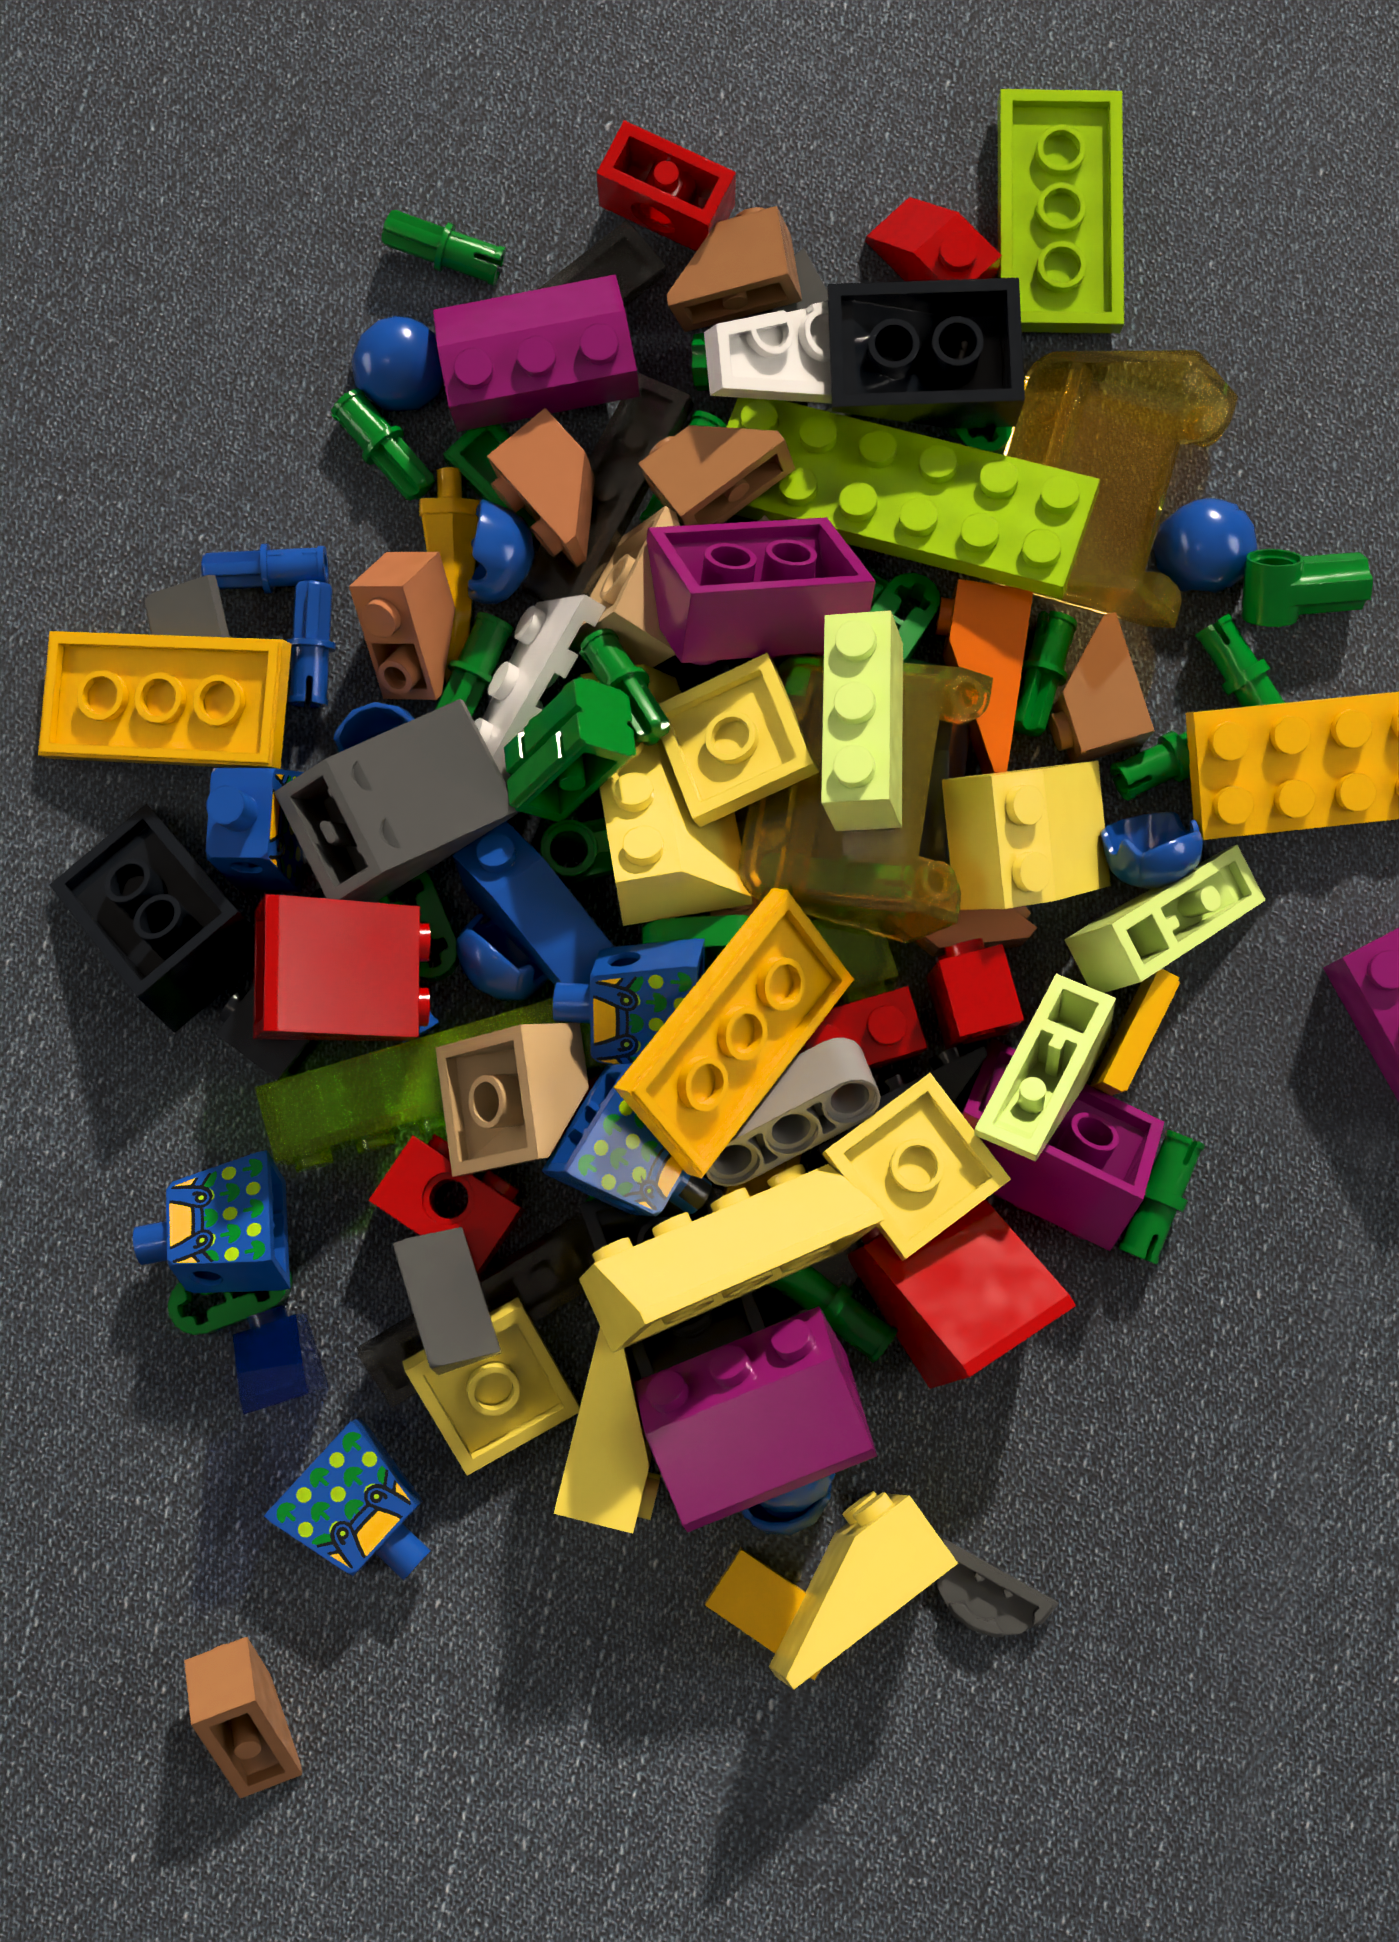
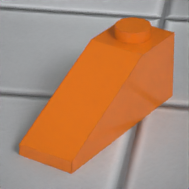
M958 579L952 598L941 597L935 635L946 636L943 658L954 691L958 693L970 725V738L982 774L1006 772L1033 592L1015 587Z

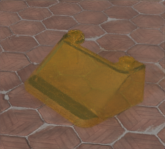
M1195 350L1055 351L1048 353L1031 366L1025 377V402L1016 427H1012V434L1003 455L1100 479L1099 493L1063 599L1033 592V595L1103 615L1116 612L1118 619L1142 626L1175 628L1181 607L1180 590L1165 574L1146 572V566L1180 444L1208 447L1216 443L1232 420L1238 396L1204 356ZM989 581V582L992 583V584L1002 585V586H1008V585H1004V584H1000V583H996V582Z
M797 655L788 658L776 668L819 773L749 805L739 859V876L744 888L759 901H762L772 888L788 890L806 915L902 943L914 942L957 924L961 903V890L956 874L951 866L943 861H934L919 856L939 719L953 724H966L980 717L986 711L990 702L993 677L963 667L903 663L902 828L835 831L821 803L824 657Z

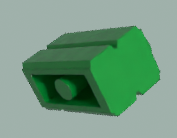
M578 677L567 683L563 690L539 714L529 720L528 724L523 728L524 731L518 733L504 747L506 772L511 775L507 779L509 805L515 808L516 811L557 822L567 818L636 755L634 732L628 726L632 721L629 696L623 690L598 683L592 679Z

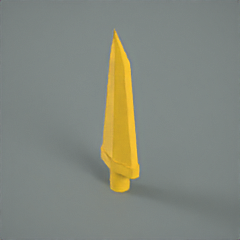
M444 467L437 470L438 498H421L419 500V516L422 517L427 552H440L455 605L447 666L451 660H458L464 644L470 635L472 599L469 598L467 587L468 580L472 578L475 572L476 560L472 555L473 547L471 546V541L476 535L479 517L476 515V508L480 500L462 498V474L459 468ZM447 666L445 672L446 683L452 673Z

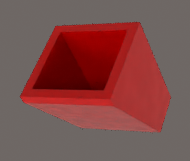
M265 894L255 909L253 1039L411 1041L418 1038L419 1026L427 1027L430 1017L429 989L419 987V962H428L431 934L429 923H420V906Z
M986 1199L903 1261L877 1227L860 1238L863 1242L862 1246L846 1255L887 1322L891 1326L894 1325L898 1328L897 1338L929 1389L971 1377L1076 1306L1068 1292Z

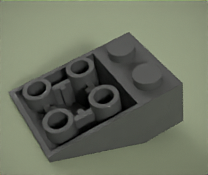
M461 699L332 755L274 792L326 898L375 903L520 813V811H516L515 808L509 805L507 784L464 700Z

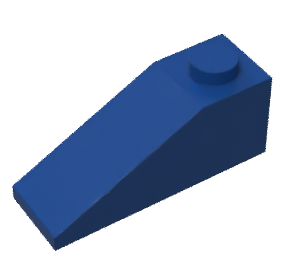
M507 821L453 855L467 895L554 985L557 982L590 984V974L598 952L608 947H614L613 944L545 859Z

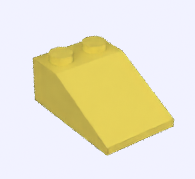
M1098 760L942 779L955 910L1009 909L1057 901L1111 886L1109 865L1100 834L1105 828Z
M601 1327L554 1514L633 1534L637 1517L651 1520L661 1475L648 1472L652 1455L643 1428L628 1347L612 1353Z
M872 1491L843 1512L842 1515L848 1523L834 1533L805 1592L806 1595L769 1665L776 1678L792 1689L800 1686L958 1564L910 1495L887 1494L886 1492L877 1495Z

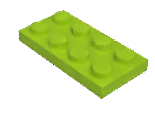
M1000 89L997 101L998 252L1002 257L998 267V278H1019L1022 332L1120 334L1124 326L1122 91Z

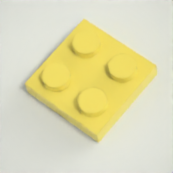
M768 653L659 703L670 723L669 732L661 737L691 817L699 827L705 826L819 773L775 663Z
M931 1073L923 1077L822 1153L836 1171L880 1207L885 1220L876 1227L902 1261L1011 1180L980 1137L974 1135L973 1128Z
M519 1297L490 1312L501 1348V1354L441 1375L431 1370L425 1350L402 1361L405 1373L467 1476L579 1413L580 1406Z

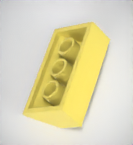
M645 664L635 665L636 667L643 668L649 675L650 683L648 688L658 704L681 693L675 677ZM593 672L580 674L581 678L592 679L599 683ZM661 738L658 743L651 746L635 741L636 755L600 787L623 926L751 905L752 895L735 812L699 827L691 817Z
M798 1164L769 1178L767 1183L770 1189L750 1197L746 1188L738 1189L712 1202L710 1207L713 1213L695 1221H692L688 1212H685L653 1227L651 1230L655 1238L633 1246L629 1237H626L600 1248L592 1254L595 1263L579 1278V1281L610 1349L614 1353L843 1252L885 1220L880 1207L831 1165L827 1164L807 1173L803 1164Z

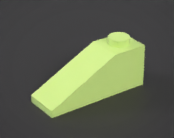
M1234 845L1199 863L1197 868L1179 881L1164 887L1150 889L1109 911L1066 938L1065 942L1088 987L1105 993L1144 981L1264 902L1265 898L1238 845Z
M1055 974L978 1121L974 1135L1036 1162L1084 1088L1110 1037L1116 998Z

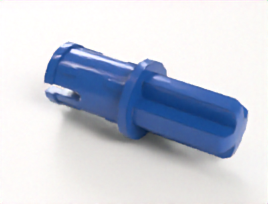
M265 543L261 544L260 550L210 552L202 557L201 575H215L219 590L263 588L265 594H271L274 587L296 586L300 581L316 580L328 583L327 551L325 546H318L317 548L270 549L269 544Z
M316 580L300 581L295 586L292 639L286 640L292 644L289 696L287 697V704L292 706L304 707L306 682L310 681V708L328 707L329 653L336 651V644L330 641L333 590L331 585Z

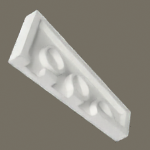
M828 301L812 304L805 309L790 312L782 310L714 325L704 332L710 396L832 404Z
M585 594L537 602L535 606H530L520 618L515 629L514 637L519 641L509 662L506 661L500 665L489 684L488 694L492 696V699L483 718H478L474 722L505 782H507L510 774L506 772L504 747L518 733L524 731L523 728L531 718L542 711L543 704L539 699L545 689L549 688L559 676L567 677L579 656L569 650V647L583 622L585 621L595 627L606 608Z

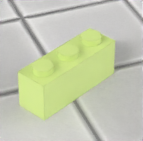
M891 610L825 615L821 803L835 831L902 828L903 642Z

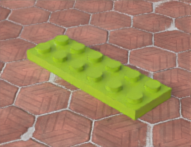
M738 398L726 426L727 428L778 431L786 441L795 466L793 472L735 515L757 521L764 515L770 521L827 517L849 545L1058 599H1063L1099 493L1100 479L784 400Z

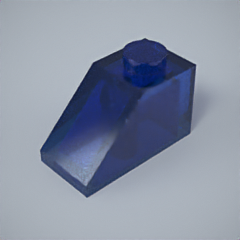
M285 1305L247 1317L250 1329L233 1335L239 1397L244 1415L329 1387L306 1313L288 1316Z

